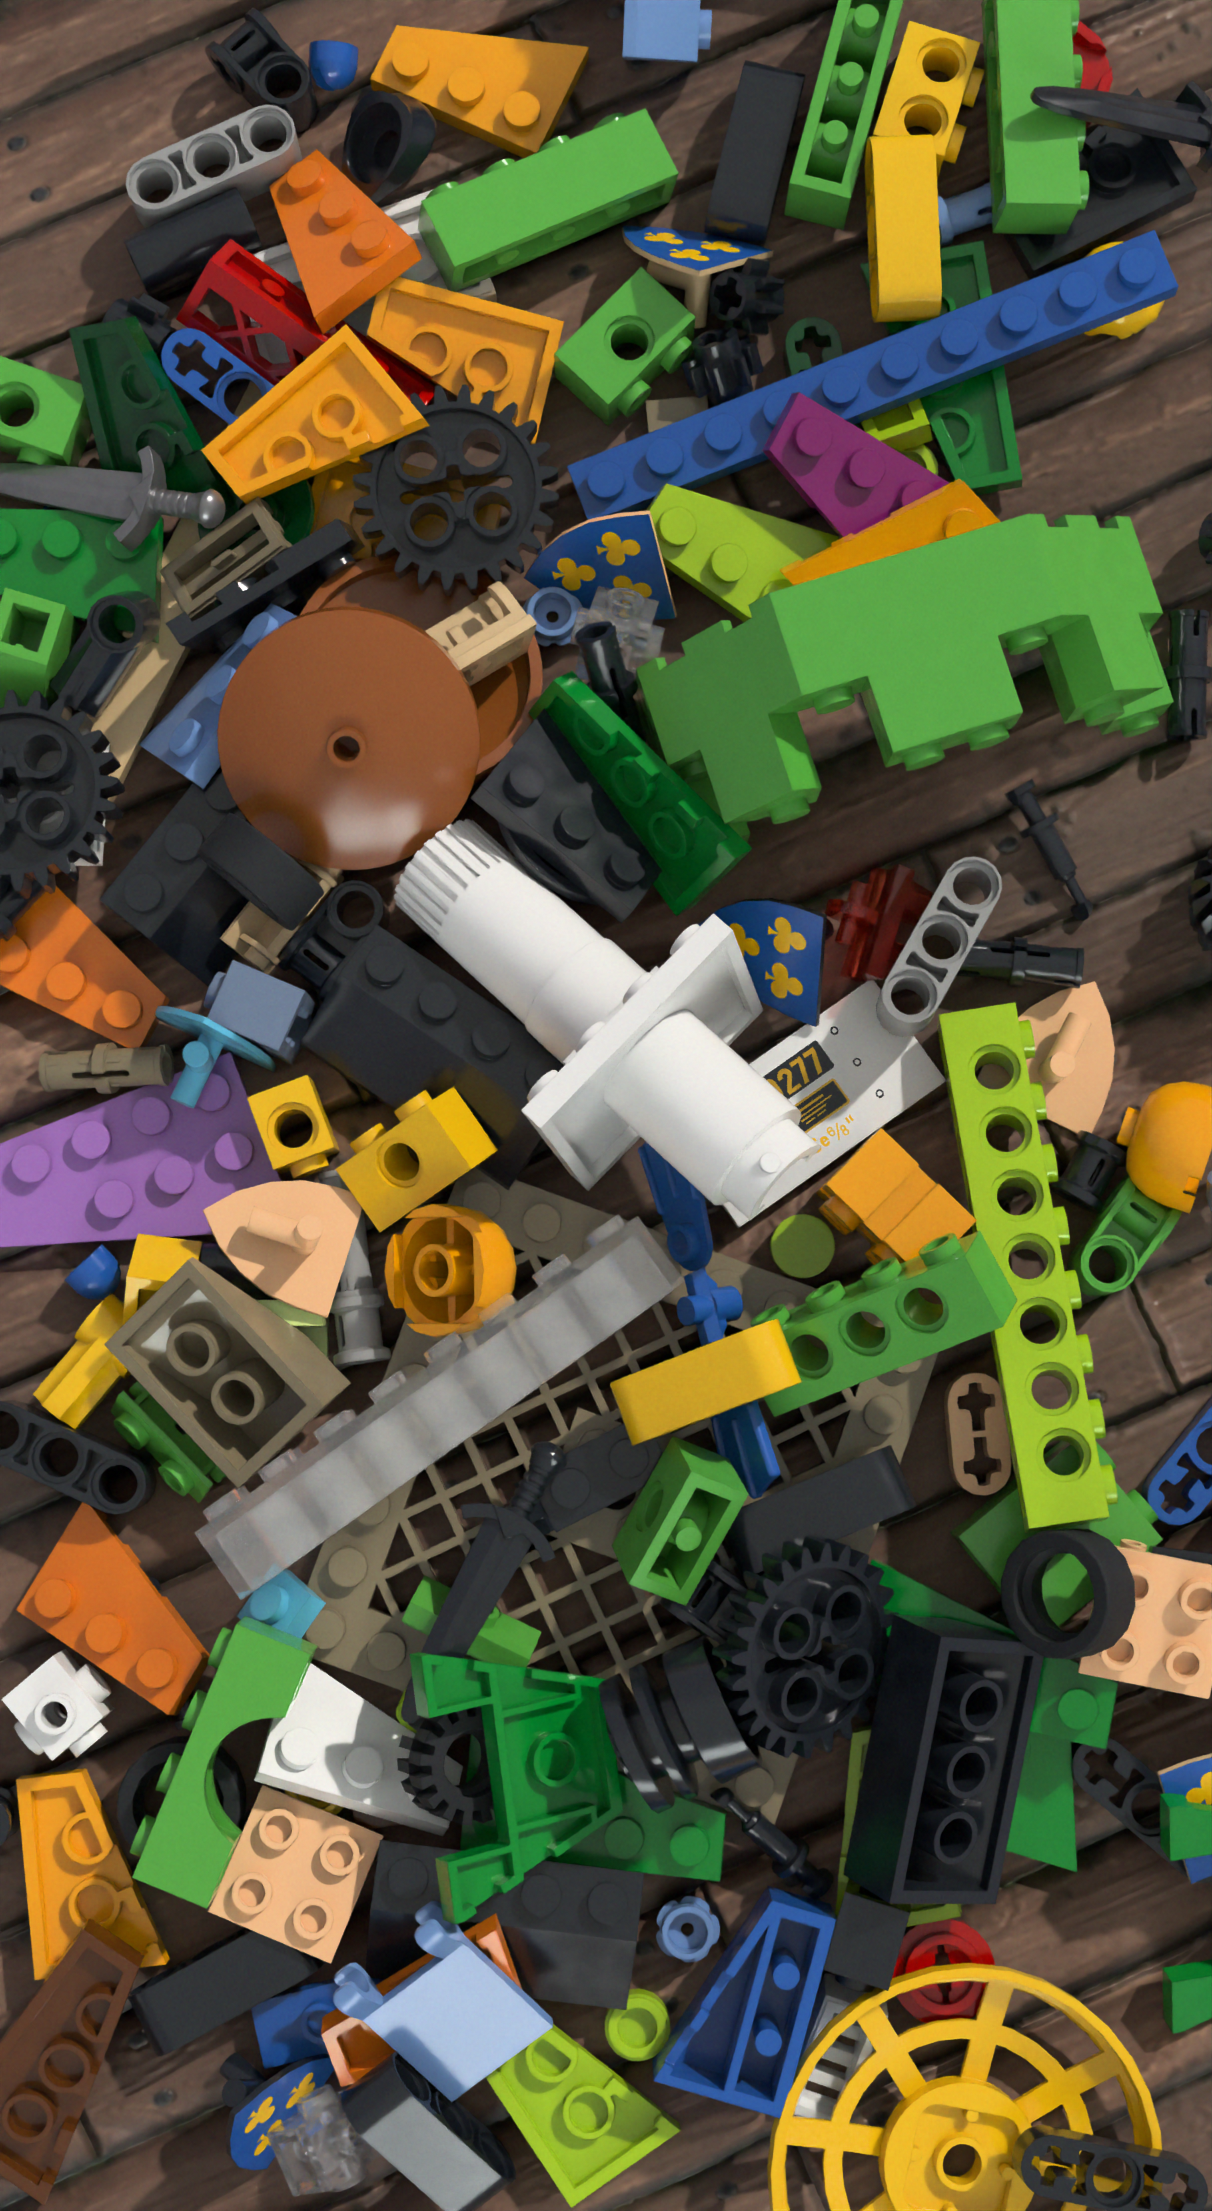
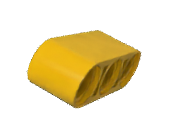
M932 134L868 137L865 147L864 168L872 319L874 323L929 321L940 316L942 301L934 137Z
M778 1319L625 1376L611 1382L610 1386L631 1444L634 1446L792 1387L802 1381Z

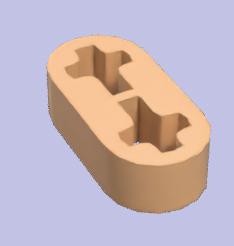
M969 1372L959 1375L952 1380L944 1394L949 1468L952 1478L960 1488L972 1494L986 1496L999 1491L1005 1486L1010 1477V1444L998 1382L986 1374ZM974 1382L977 1383L979 1393L990 1394L991 1405L980 1409L981 1429L973 1430L970 1411L959 1409L957 1404L958 1397L967 1395L969 1384ZM982 1437L985 1457L994 1458L997 1462V1469L986 1473V1483L978 1484L976 1476L965 1473L963 1469L964 1461L974 1459V1438Z

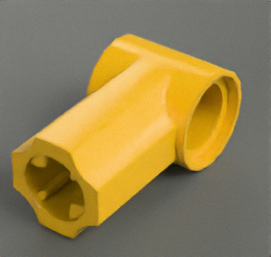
M113 1294L107 1296L88 1315L74 1336L77 1342L33 1393L44 1408L73 1429H79L121 1378L126 1379L131 1375L104 1345L122 1327L124 1303Z

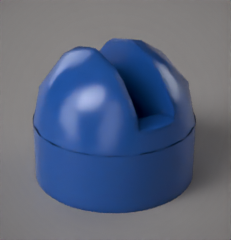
M320 40L311 42L309 44L308 65L311 77L316 85L325 91H336L348 87L355 79L358 68L359 49L352 44L339 41Z
M101 1244L64 1280L82 1297L91 1300H101L115 1292L121 1280V1270L116 1258Z

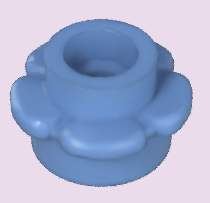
M558 587L541 588L532 597L528 598L523 606L526 614H530L537 623L534 635L538 645L545 647L550 646L552 643L564 646L572 642L579 631L578 623L583 620V608L580 601L566 590ZM551 612H555L559 616L558 620L554 623L547 620V615Z
M689 1895L683 1897L682 1901L679 1902L671 1900L660 1909L656 1919L657 1924L660 1926L659 1931L656 1933V1939L659 1947L666 1955L676 1957L688 1963L697 1962L705 1958L710 1947L717 1943L720 1935L719 1920L716 1915H711L709 1904L706 1901ZM684 1923H691L694 1929L691 1934L686 1935L682 1933L681 1926Z

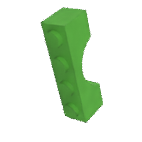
M244 1616L236 1624L233 1631L225 1627L222 1628L207 1665L217 1668L208 1693L199 1689L196 1691L182 1723V1728L192 1731L183 1755L181 1756L174 1752L170 1754L157 1783L156 1790L166 1794L157 1818L146 1814L131 1846L130 1853L140 1857L132 1878L206 1909L208 1908L217 1893L242 1833L227 1816L216 1794L214 1765L219 1747L230 1732L248 1722L265 1718H285L293 1708L318 1645L247 1616Z

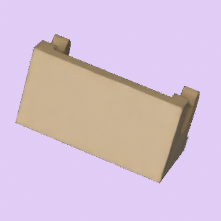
M499 581L487 587L488 591L480 595L477 601L425 631L451 655L465 676L469 687L526 653L537 626L533 617L530 614H526L507 587Z

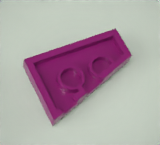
M800 392L791 394L762 449L811 508H815L839 535V539L850 533L854 535L890 517V513L949 484L946 480Z

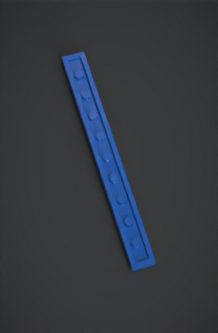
M1153 230L568 465L567 468L587 520L617 513L637 512L649 507L660 488L666 483L686 490H692L769 459L762 449L792 393H802L854 425L1174 297L1179 286L1156 231Z

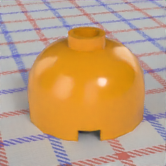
M1183 1081L1165 1084L1152 1091L1143 1103L1141 1110L1128 1107L1116 1143L1128 1147L1126 1170L1132 1183L1146 1197L1164 1206L1189 1214L1195 1196L1185 1194L1183 1191L1196 1194L1212 1150V1087L1205 1084Z
M431 1204L414 1209L405 1217L413 1219L406 1225L402 1234H393L387 1247L384 1272L388 1296L394 1308H404L407 1316L414 1322L407 1325L415 1332L433 1337L454 1336L485 1327L505 1308L514 1290L517 1268L513 1247L504 1230L482 1211L452 1204Z

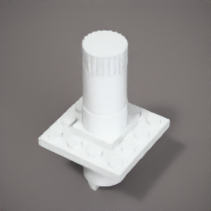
M465 819L464 822L458 820L453 825H447L444 830L438 831L431 840L424 843L422 849L415 853L412 861L408 862L405 867L406 870L401 874L400 882L395 888L397 892L394 895L396 905L525 1024L526 1030L564 1065L559 1072L551 1070L534 1084L527 1097L529 1103L521 1111L570 1175L587 1191L642 1137L714 1205L731 1202L751 1221L765 1206L762 1200L774 1183L801 1158L808 1162L821 1148L819 1144L798 1126L801 1119V1111L729 1047L762 1013L763 1008L733 930L714 913L701 926L693 924L685 929L673 943L670 950L671 957L660 968L655 966L650 972H646L612 940L603 938L553 891L531 876L512 854L473 820Z

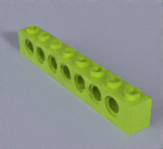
M1015 1002L939 1014L937 1034L968 1211L977 1220L971 1226L972 1234L981 1231L1018 1299L1004 1326L991 1331L990 1336L1025 1533L1102 1522L1110 1517L1108 1505L1118 1504V1495L1111 1464L1100 1465L1095 1439L1106 1437L1105 1423L1100 1400H1088L1084 1374L1094 1372L1092 1351L1088 1335H1076L1072 1310L1082 1308L1081 1292L1075 1269L1064 1271L1060 1246L1070 1244L1069 1227L1064 1206L1053 1208L1049 1183L1058 1182V1168L1052 1143L1041 1145L1037 1121L1047 1119V1111L1042 1084L1040 1081L1030 1083L1026 1059L1035 1058V1043L1031 1023L1029 1020L1019 1021ZM997 1064L1008 1072L1011 1081L1003 1088L988 1089L978 1082L975 1072L983 1065ZM1007 1125L1019 1133L1022 1144L1013 1151L1001 1152L989 1144L986 1133L995 1126ZM1008 1187L1022 1188L1031 1196L1033 1208L1023 1215L1009 1214L1000 1207L997 1195ZM1017 1250H1032L1042 1258L1045 1271L1034 1279L1020 1278L1011 1270L1008 1258ZM1032 1312L1046 1314L1055 1324L1056 1337L1048 1343H1033L1022 1334L1020 1320ZM1043 1376H1052L1059 1379L1067 1389V1403L1058 1409H1046L1040 1406L1033 1398L1032 1383ZM1058 1440L1070 1443L1079 1455L1077 1471L1070 1475H1058L1049 1470L1043 1458L1044 1448L1047 1444Z

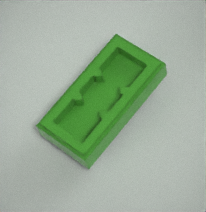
M424 1575L401 1621L405 1625L429 1636L451 1588ZM495 1605L466 1654L480 1661L527 1667L541 1631L500 1612Z

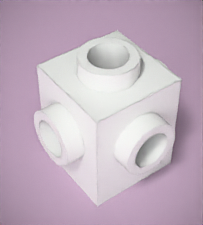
M66 1649L49 1658L1 1699L19 1720L14 1727L24 1744L37 1755L45 1752L52 1761L68 1748L76 1758L79 1757L108 1732L100 1721L115 1709L107 1699L111 1694V1689L104 1678L89 1664L80 1667ZM59 1703L64 1705L67 1715L60 1710Z

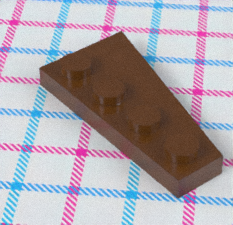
M91 1918L0 2040V2175L44 2206L52 2191L144 1958L143 1954Z

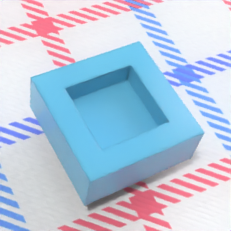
M274 1562L237 1617L241 1620L244 1616H247L302 1638L326 1602L290 1570Z

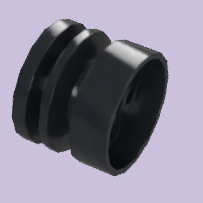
M704 1634L664 1652L662 1659L667 1685L661 1688L650 1672L641 1664L632 1667L629 1671L634 1696L624 1681L617 1675L602 1681L599 1685L600 1700L606 1716V1728L614 1752L627 1777L636 1785L651 1810L657 1814L674 1806L675 1798L670 1778L686 1799L689 1800L698 1796L699 1785L694 1763L702 1760L708 1771L721 1784L762 1766L763 1760L759 1746L745 1740L746 1733L739 1731L732 1718L734 1713L729 1711L724 1701L723 1695L729 1689L717 1684L714 1675L725 1666L719 1657L712 1655L714 1647Z

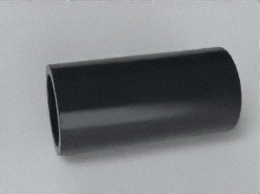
M236 187L122 238L148 295L151 297L200 276L208 261L230 239L248 252L262 247L252 218Z

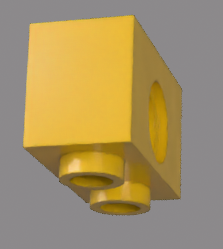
M454 1087L433 1100L426 1090L413 1097L394 1111L400 1121L399 1124L387 1132L384 1126L379 1123L349 1144L356 1155L335 1169L379 1233L498 1151ZM407 1145L415 1151V1153L418 1156L419 1163L412 1159L408 1152Z

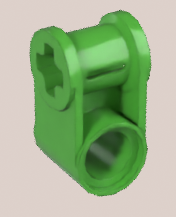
M1126 1174L1103 1203L1104 1207L1101 1212L1096 1214L1095 1221L1072 1251L1068 1260V1270L1075 1269L1077 1273L1080 1292L1088 1296L1101 1297L1125 1289L1134 1280L1150 1255L1164 1242L1182 1214L1180 1210L1170 1207L1166 1208L1164 1205L1146 1197L1132 1183L1129 1174ZM1095 1249L1107 1252L1114 1260L1115 1274L1109 1283H1103L1091 1274L1089 1258Z

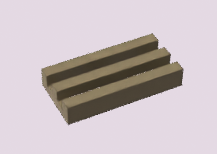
M255 498L159 570L182 612L187 613L191 621H195L215 609L213 606L217 599L215 593L232 582L236 581L239 583L251 577H255L257 581H260L268 575L265 570L266 564L273 557L292 546L290 542L285 540L283 536L285 532L281 525L271 516L273 511L269 504L261 498ZM259 524L261 527L259 531L235 549H227L211 562V566L184 586L183 580Z

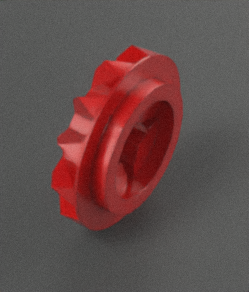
M947 1919L910 1926L907 1934L903 1937L892 1978L935 1965V1954H938L937 1945H942V1949L951 1964L975 1963L995 1965L988 1944L976 1930L963 1920ZM971 1981L950 1982L946 1986L947 1997H942V1991L937 1984H931L899 1994L897 1998L912 2016L925 2023L956 2018L971 2019L977 2014L986 1983Z

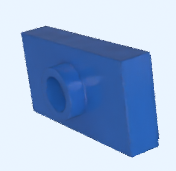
M334 1978L284 1990L251 2008L264 2069L296 2062L309 2056L328 2054L321 2035L322 2017L337 2008L333 2001V1994L340 1986L335 1983ZM371 1978L375 1985L383 1981L382 1979Z

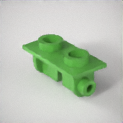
M137 1381L129 1389L135 1400L133 1401L123 1390L118 1395L111 1409V1413L116 1417L114 1420L115 1428L132 1447L140 1450L144 1446L161 1464L158 1468L160 1475L176 1493L181 1496L189 1493L200 1503L213 1486V1483L207 1477L210 1475L218 1484L226 1475L187 1433L182 1435L175 1428L178 1423Z

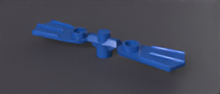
M645 1142L638 1148V1153L659 1215H662L668 1233L667 1245L672 1258L679 1262L683 1268L693 1271L683 1276L688 1296L679 1299L677 1315L683 1325H696L701 1346H705L722 1339L727 1322L736 1321L741 1317L743 1311L742 1297L733 1286L718 1287L717 1283L706 1273L705 1267L710 1262L712 1256L713 1241L704 1195L654 1148ZM755 1400L711 1418L717 1453L729 1458L752 1499L762 1497L768 1486L780 1475L772 1444L758 1402Z

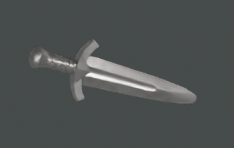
M149 445L138 451L141 459L142 473L31 463H0V495L24 502L124 522L113 534L131 552L154 529L161 515L192 519L202 524L205 528H214L220 524L225 514L223 497L213 489L196 494L167 490L164 464L160 455Z

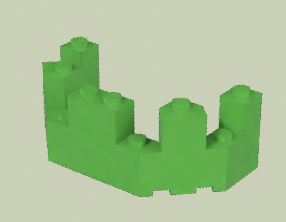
M1025 514L768 593L748 605L752 618L732 628L730 620H721L682 642L685 656L667 665L665 658L661 657L654 658L636 668V684L638 688L634 700L648 745L723 819L724 824H728L748 843L750 831L747 821H755L771 816L772 823L779 824L802 817L811 811L809 804L817 801L822 786L797 712L815 707L817 714L835 712L855 702L854 694L861 693L885 767L904 762L906 770L920 769L945 758L944 749L968 742L972 751L980 750L1001 743L1010 737L1008 730L1015 726L1023 710L1002 650L1006 647L1010 655L1022 654L1039 647L1064 724L1084 718L1087 727L1098 725L1101 735L1121 729L1124 738L1150 731L1160 725L1158 718L1165 713L1174 701L1150 633V629L1163 612L1130 516H1114L1104 522L1106 528H1099L1095 515H1063L1054 520L1056 527H1048L1044 514Z

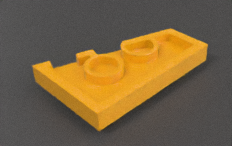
M396 25L370 78L373 91L402 93L411 96L423 103L431 111L435 119L517 156L526 158L537 153L550 140L589 59V47Z
M402 277L396 278L376 294L366 339L436 385H441L445 391L456 398L462 385H468L471 403L479 405L488 390L494 391V411L498 413L512 402L516 403L518 406L516 427L531 420L537 423V433L530 442V445L535 444L553 371L554 353L558 350L564 321Z
M346 324L201 451L237 496L247 505L257 497L263 498L430 425Z

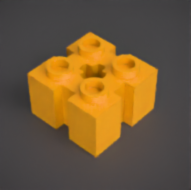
M882 1128L869 1137L815 1192L824 1201L818 1210L838 1231L846 1236L849 1232L857 1230L871 1244V1247L864 1255L873 1265L892 1257H896L900 1264L920 1256L918 1252L923 1246L940 1236L954 1233L957 1239H960L977 1221L939 1183L936 1184L918 1167L919 1164Z

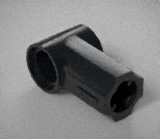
M123 591L99 599L89 611L86 628L49 685L55 690L58 698L65 699L75 710L83 711L93 717L100 716L144 645L149 644L158 634L161 626V614L156 603L148 595L140 591ZM119 605L128 608L135 618L136 629L131 638L122 636L116 630L113 623V615Z

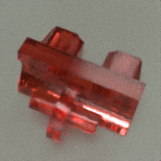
M900 864L894 865L893 869L873 868L867 884L858 881L852 882L847 901L840 899H829L827 901L824 913L840 922L835 942L848 947L840 976L856 982L886 980L905 946L895 941L900 921L915 927L934 893L913 881L915 870Z

